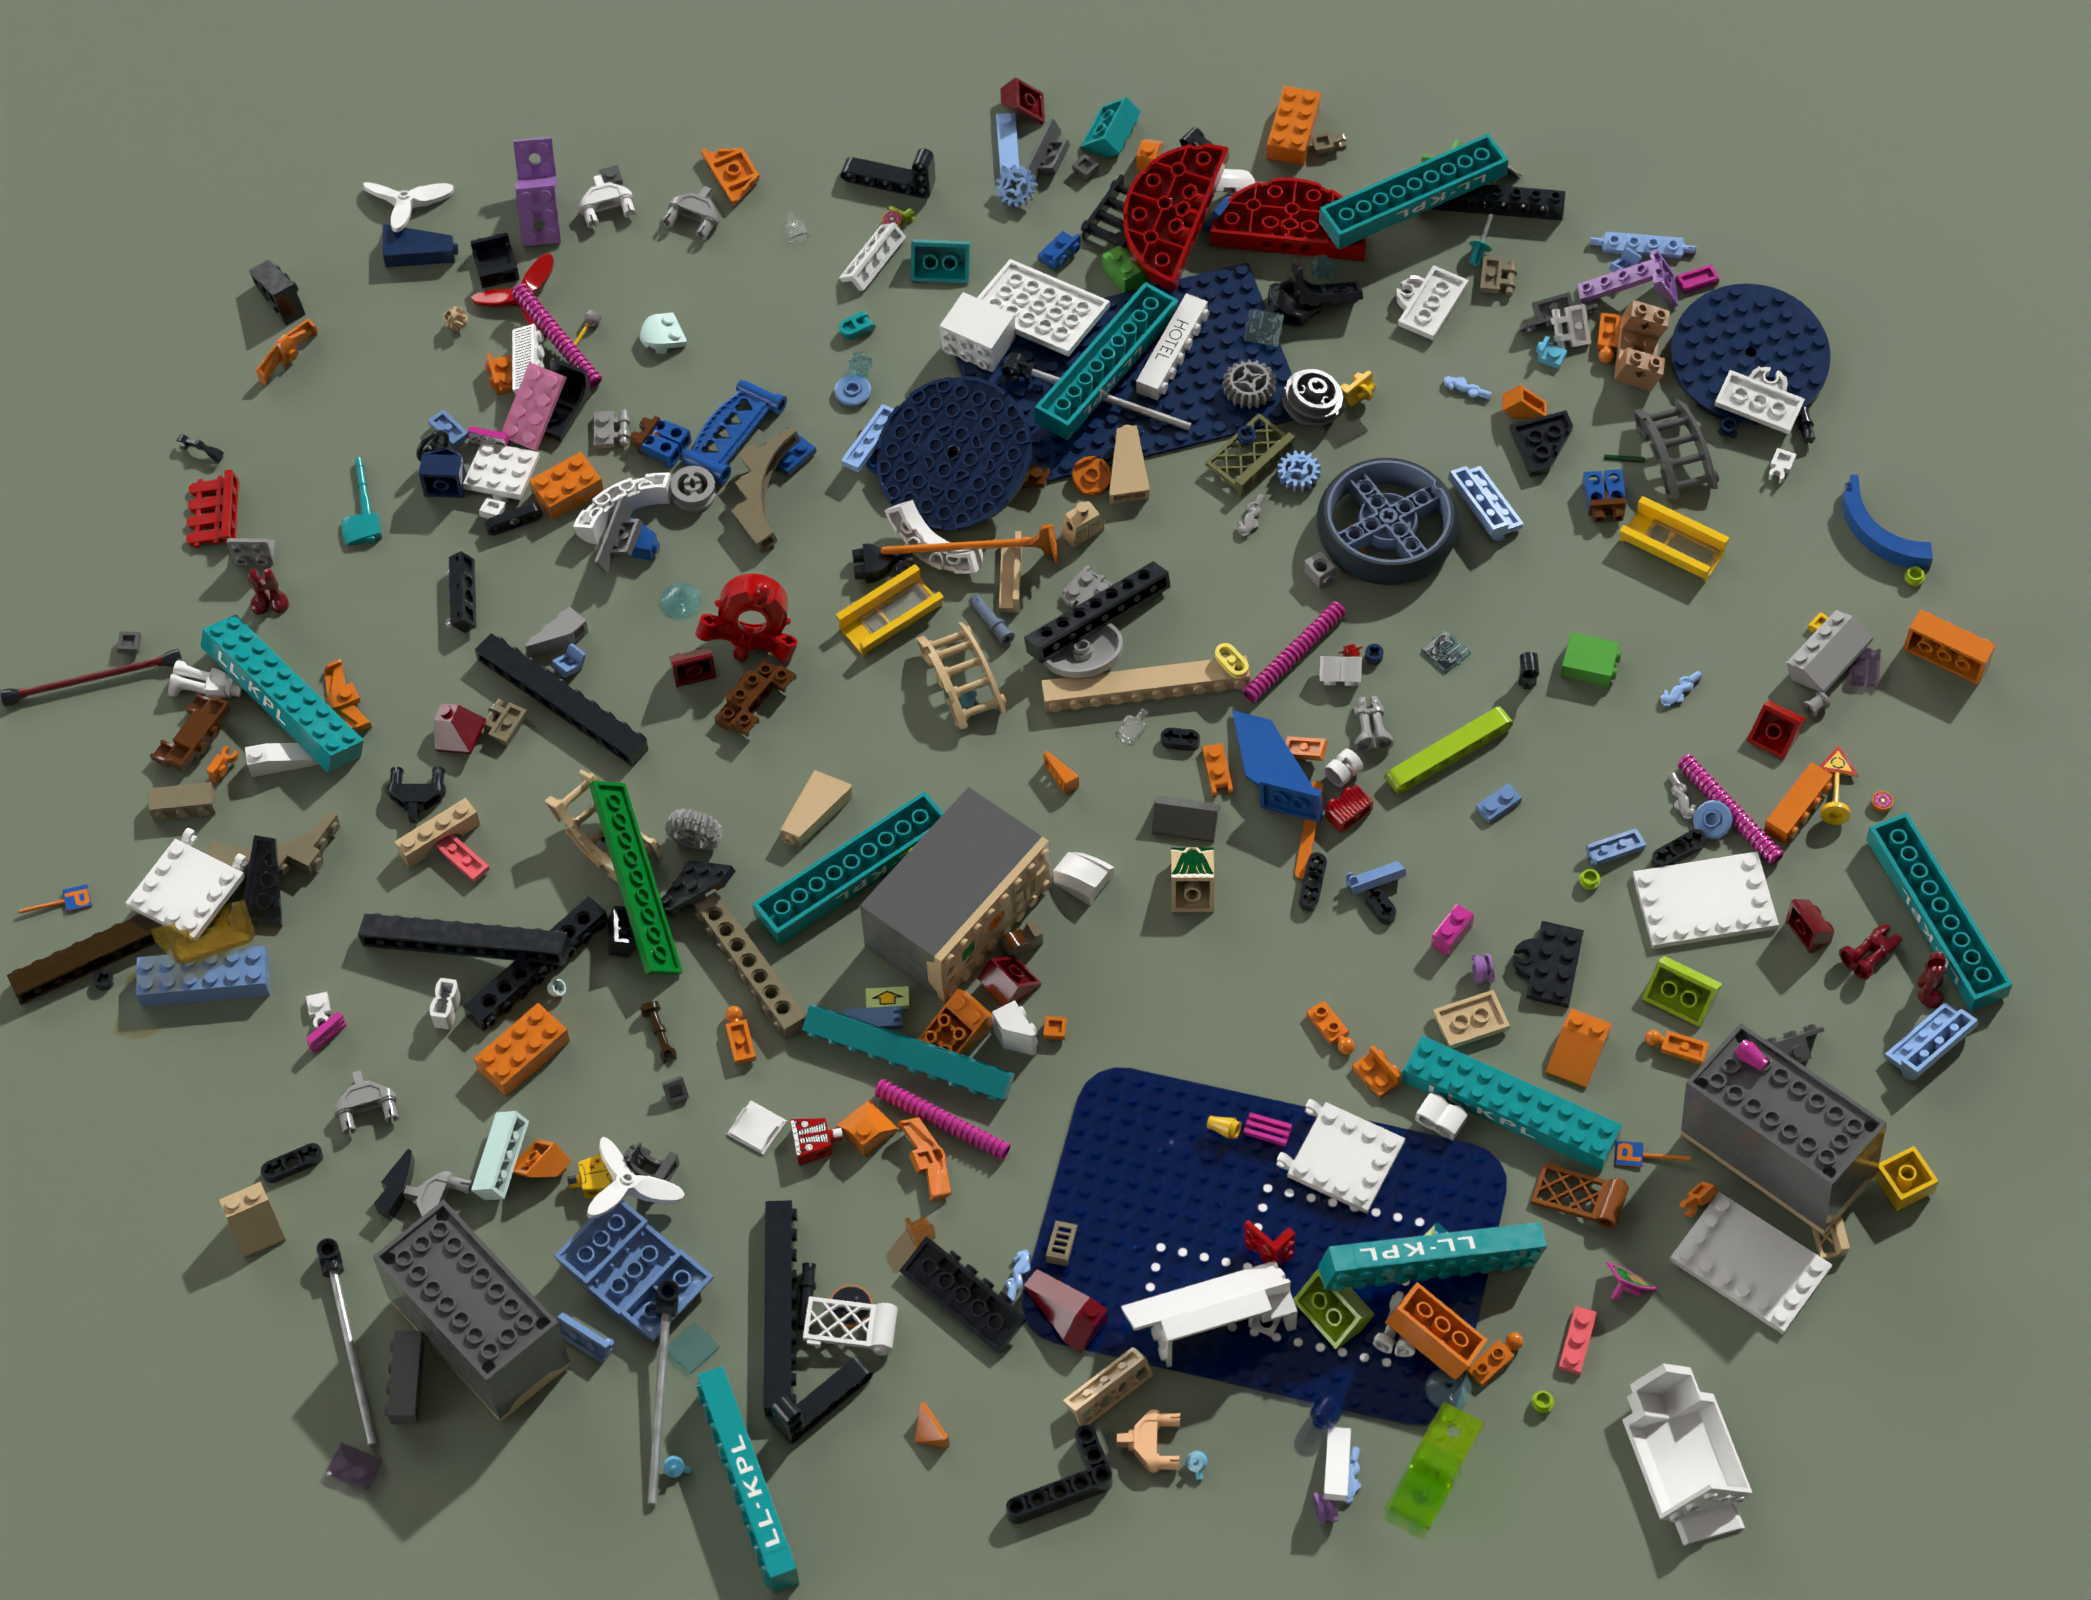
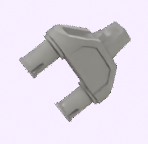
M704 186L699 194L689 193L673 198L668 204V211L661 219L662 223L665 226L669 223L668 227H672L679 215L698 221L702 224L695 234L698 238L701 239L703 236L702 240H706L712 228L717 227L719 224L718 215L712 205V189Z
M361 1070L353 1072L355 1084L348 1087L334 1108L335 1116L340 1119L342 1133L349 1135L348 1126L351 1134L356 1132L352 1115L382 1107L386 1123H392L391 1114L394 1122L399 1119L395 1106L396 1094L383 1085L369 1080L364 1081Z
M444 1171L424 1181L419 1187L406 1185L403 1195L405 1199L413 1201L412 1203L418 1206L422 1217L441 1201L445 1200L448 1191L451 1189L469 1194L470 1190L468 1189H472L473 1182L472 1180L455 1177L452 1172Z

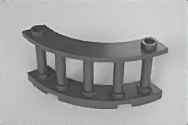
M1679 399L1675 400L1676 408L1650 415L1642 409L1633 410L1636 430L1645 439L1649 438L1651 440L1650 448L1656 460L1660 459L1663 470H1660L1665 495L1671 500L1680 498L1679 492H1681V489L1705 483L1712 489H1718L1717 482H1719V475L1716 470L1714 471L1709 450L1699 425L1687 404H1684ZM1674 416H1677V417H1678L1677 419L1670 420V421H1666V422H1662V423H1658V424H1657V422H1655V421L1667 419V418L1674 417ZM1683 425L1690 432V434L1667 440L1665 438L1662 439L1659 431ZM1694 441L1699 452L1673 459L1669 457L1667 449L1668 447ZM1702 461L1705 471L1704 476L1680 482L1676 480L1674 474L1675 467Z

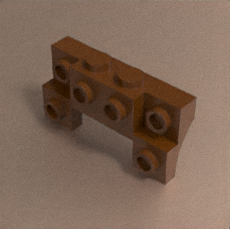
M763 659L754 671L750 669L746 675L744 674L740 678L738 685L728 692L726 696L727 703L714 717L715 724L725 730H734L748 737L749 731L755 724L760 723L759 718L753 714L772 693V687L785 693L787 686L792 680L797 679L796 674L780 664L776 667Z
M196 693L194 701L189 707L186 706L185 708L186 712L191 714V716L173 738L174 744L161 739L160 746L154 754H150L151 759L166 767L171 765L184 772L193 759L198 760L201 754L207 751L210 742L219 735V724L231 709L229 703L220 698H209Z

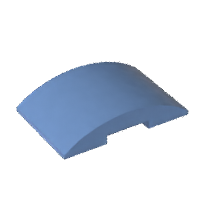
M624 1200L605 1215L598 1218H590L554 1255L559 1264L594 1299L623 1323L651 1341H654L660 1335L661 1317L655 1315L658 1285L668 1279L678 1284L680 1290L678 1316L714 1278L713 1275L682 1249L678 1250L648 1224V1221ZM669 1289L662 1291L665 1297L673 1296V1292ZM676 1317L670 1318V1323H671Z

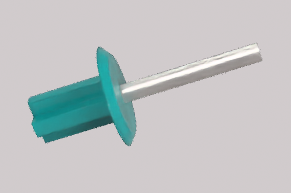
M1492 214L1488 216L1480 241L1473 240L1469 242V245L1474 248L1469 263L1476 267L1480 266L1484 252L1492 251V248L1484 242L1493 218Z

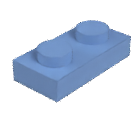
M444 409L428 420L429 425L435 431L444 430L449 434V444L453 448L469 438L468 432Z
M1508 783L1477 804L1476 810L1490 824L1522 801V797Z

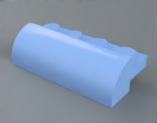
M1465 466L1450 471L1448 475L1450 483L1493 540H1503L1505 534L1522 529L1524 523L1481 466L1468 469Z
M1943 1003L1886 1052L1885 1059L1899 1068L1904 1078L1916 1080L1973 1031L1978 1025V1020L1963 1009L1957 1011L1947 1003Z

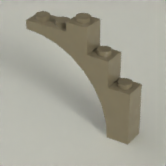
M793 426L782 430L778 436L765 442L761 448H758L754 443L746 447L739 454L749 473L742 475L735 484L746 500L737 504L731 511L737 522L761 553L778 542L767 519L766 494L771 476L778 463L792 447L801 441Z
M329 811L320 823L307 833L292 841L277 845L279 880L288 874L290 866L310 876L321 868L323 864L321 851L327 847L329 839L340 828L337 814ZM212 840L203 853L232 867L238 853L246 856L245 861L249 863L252 848H239ZM249 864L246 867V869L242 871L245 875V878L240 884L243 886H245Z

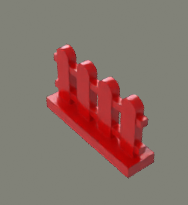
M230 469L224 470V478L221 475L217 476L215 480L204 481L203 479H198L196 483H192L188 490L191 495L197 496V499L190 500L187 506L191 512H196V515L187 519V525L190 529H195V532L189 533L186 536L187 543L195 548H201L202 544L208 543L220 545L221 541H224L227 545V539L236 538L239 479L234 471ZM216 493V496L203 498L205 494ZM215 509L214 513L202 514L203 511ZM214 526V529L201 531L202 528Z

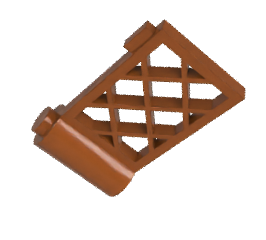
M1549 1161V1164H1543L1531 1204L1595 1221L1602 1227L1614 1229L1617 1226L1629 1186L1621 1178H1614L1608 1181L1564 1169L1562 1164ZM1546 1172L1556 1173L1559 1179L1548 1183L1545 1178ZM1574 1178L1579 1181L1580 1185L1569 1189L1565 1181ZM1562 1183L1566 1191L1556 1196L1551 1187ZM1596 1184L1600 1185L1601 1188L1599 1192L1591 1195L1587 1186ZM1547 1189L1552 1198L1546 1201L1538 1199L1539 1193ZM1583 1189L1588 1197L1577 1202L1572 1193ZM1569 1195L1574 1203L1566 1207L1561 1205L1559 1200ZM1591 1201L1594 1209L1592 1213L1583 1211L1580 1206Z

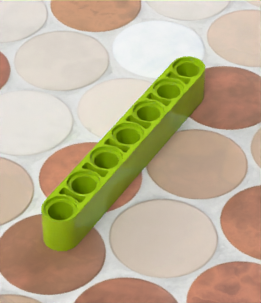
M1500 706L1495 707L1393 767L1385 774L1384 779L1396 794H1402L1504 734L1513 726V721Z

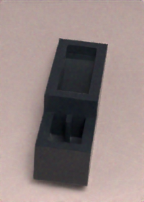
M410 1149L405 1151L381 1181L384 1192L374 1203L377 1212L390 1221L393 1220L405 1200L403 1192L406 1185L411 1186L415 1160Z

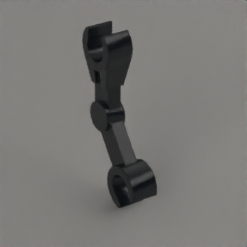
M181 434L176 440L181 442V448L187 449L190 446L203 450L215 462L219 463L223 458V451L207 446L201 440H191L184 434Z

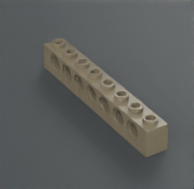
M714 892L695 903V919L699 924H704L708 937L717 942L716 947L721 955L725 954L727 956L731 969L738 971L741 983L744 986L748 985L751 989L750 994L755 1002L759 1001L761 1003V1009L767 1018L771 1017L774 1021L773 1026L779 1034L782 1033L786 1039L801 1031L806 1014L718 893ZM725 933H730L729 936H722ZM735 949H742L739 952L734 951ZM748 964L753 965L752 967H745ZM758 980H765L762 983H757ZM771 995L776 996V997L773 998V999H769V998H768V997L771 996ZM782 1011H787L784 1015L779 1014Z

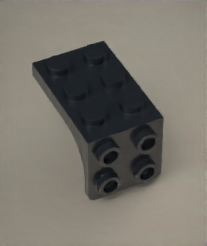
M1299 256L1295 257V262H1292V274H1294V279H1296V281H1293V293H1295V298L1299 299L1300 304L1317 306L1319 303L1327 302V304L1334 305L1338 304L1339 301L1356 303L1358 300H1363V291L1359 281L1312 284L1303 278V266Z
M552 358L550 361L551 371L567 378L544 435L562 441L591 392L587 372L582 367L573 366L563 360Z

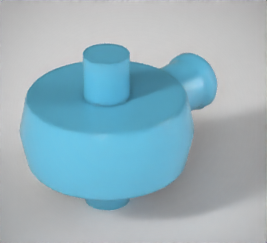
M975 690L960 695L961 697L958 700L962 709L973 707L975 697L977 696Z
M1192 1451L1186 1458V1465L1190 1471L1195 1472L1196 1480L1203 1479L1202 1471L1207 1466V1457L1201 1451Z
M670 1456L663 1463L664 1473L672 1478L680 1476L682 1472L687 1474L691 1472V1467L684 1466L682 1459L677 1456Z

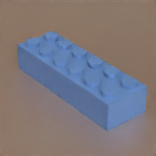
M266 946L137 957L136 996L141 1007L270 995V956Z

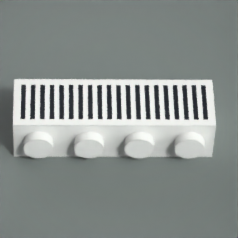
M535 324L512 330L513 391L515 394L518 392L529 362L544 368L542 357H544V350L542 348L544 335L541 330L537 329Z

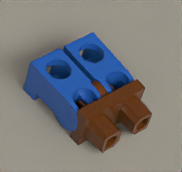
M654 416L652 419L643 417L639 424L640 429L643 430L642 434L633 431L629 437L630 443L638 448L640 454H645L650 458L664 462L665 466L670 469L680 459L681 452L687 449L692 442L689 429L663 419L660 420L658 416Z
M1622 469L1604 470L1603 476L1602 471L1583 472L1582 487L1585 491L1588 516H1592L1594 523L1604 522L1605 515L1611 514L1613 521H1623L1627 502ZM1610 476H1617V478L1608 479ZM1591 477L1598 478L1597 480H1589Z

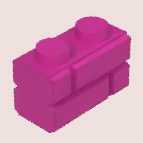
M1456 904L1432 934L1431 945L1449 956L1473 926L1474 914L1461 905Z

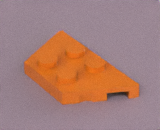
M743 148L718 149V152H707V149L701 150L702 157L732 206H735L760 180L757 170Z

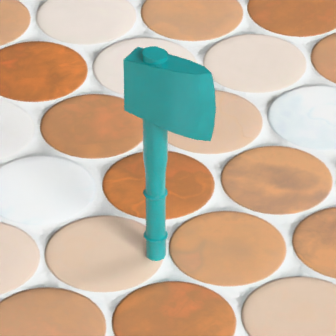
M361 457L355 458V470L357 472L362 514L342 519V535L346 545L373 543L377 539L382 538L378 513H372L364 472L365 467Z

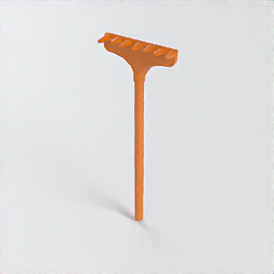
M1053 524L1041 526L1039 533L1032 538L1022 537L1019 539L887 546L881 548L883 555L1006 547H1036L1041 549L1044 555L1053 554L1055 564H1058V546Z

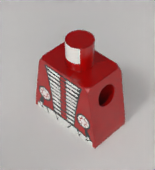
M825 1118L791 1119L799 1166L832 1155L831 1143L843 1141L841 1128L828 1130Z

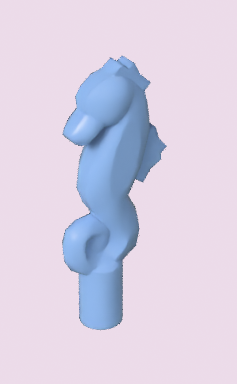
M1448 376L1443 379L1444 386L1451 391L1456 388L1461 392H1468L1469 396L1473 398L1481 397L1488 400L1491 398L1492 392L1482 390L1475 384L1468 385L1464 377L1455 378Z
M1696 671L1689 677H1681L1679 679L1680 685L1675 686L1669 695L1668 691L1664 690L1660 698L1663 707H1670L1674 703H1682L1684 700V694L1682 693L1691 691L1693 684L1702 678V674Z
M1028 1250L1019 1251L1016 1257L1012 1259L1013 1263L1017 1264L1012 1270L1013 1278H1009L1006 1281L1007 1295L1011 1298L1009 1303H1014L1016 1292L1023 1284L1022 1275H1026L1031 1271L1029 1264L1031 1255Z
M1351 1447L1349 1455L1347 1501H1344L1345 1504L1353 1501L1355 1493L1361 1488L1358 1479L1355 1480V1476L1360 1471V1465L1357 1462L1360 1453L1358 1447Z

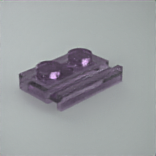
M1866 648L1848 667V685L1859 687L1874 686L1878 688L1881 649L1876 651Z
M341 1442L340 1448L333 1456L326 1472L328 1475L368 1491L383 1461L379 1457Z

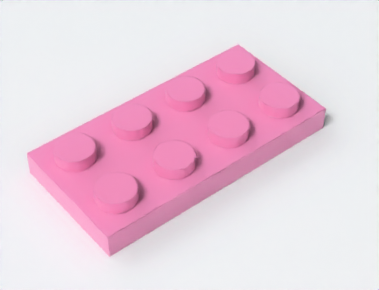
M529 362L501 432L507 433L509 440L537 451L567 377Z

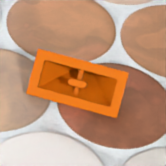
M921 1403L914 1442L947 1448L950 1446L948 1435L926 1403Z

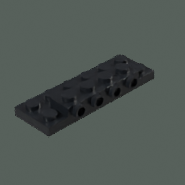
M926 1236L899 1272L995 1352L1001 1354L1027 1321V1318L1009 1303L1011 1298L1002 1291L998 1294L993 1289L995 1285L985 1277L981 1280L976 1275L978 1271L970 1264L963 1265L960 1262L961 1256L953 1250L950 1253L945 1251L931 1238Z

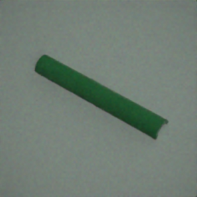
M1605 454L1604 460L1645 463V457Z

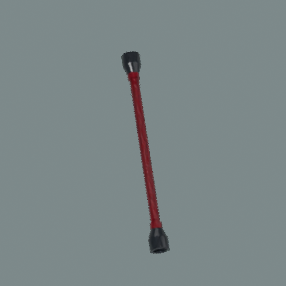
M174 649L162 656L156 657L155 660H145L142 663L137 662L129 664V666L124 665V667H116V669L111 668V670H103V672L98 671V673L77 676V678H69V680L64 679V681H56V683L51 682V684L30 687V689L0 690V696L3 706H8L27 698L28 695H36V693L41 694V692L44 693L49 692V690L62 689V687L75 686V684L88 683V681H96L101 678H109V676L122 675V673H130L153 666L174 667L176 661H182L180 650Z

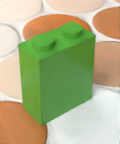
M1571 632L1562 665L1561 677L1610 687L1611 679L1615 680L1618 668L1614 667L1615 662L1620 663L1622 651L1618 650L1620 642Z

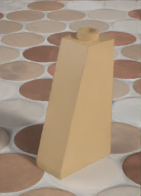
M1124 425L1117 428L1109 504L1149 498L1150 488L1137 425Z
M814 770L781 828L782 840L788 845L802 847L853 797L852 785Z

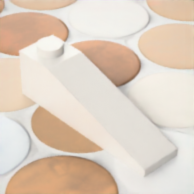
M265 743L245 747L247 765L251 777L319 765L298 743Z

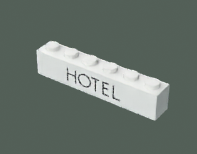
M1185 294L1136 380V393L1157 401L1161 394L1164 395L1166 393L1169 380H1173L1178 364L1181 365L1183 363L1186 350H1190L1194 336H1198L1202 322L1206 321L1209 316V310H1207L1208 301Z

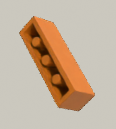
M1811 762L1767 818L1763 831L1784 844L1789 838L1793 839L1799 830L1798 826L1801 823L1805 824L1808 820L1809 812L1812 808L1815 810L1819 806L1822 795H1827L1831 790L1833 775Z

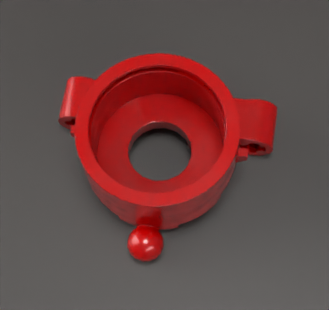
M755 573L739 575L728 581L721 590L719 600H715L718 616L711 614L701 615L695 636L702 641L717 639L730 641L731 644L736 646L733 650V657L737 661L746 660L749 656L748 650H756V648L768 651L780 661H791L798 641L789 634L781 633L784 627L791 622V619L787 618L788 597L784 588L776 580ZM756 611L765 617L766 622L749 624L739 621L738 618L744 612Z

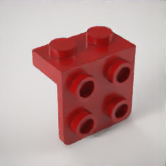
M1249 1220L1244 1223L1245 1245L1251 1251L1255 1250L1265 1264L1275 1261L1279 1267L1283 1262L1287 1263L1295 1255V1232L1290 1228L1286 1229L1273 1242Z

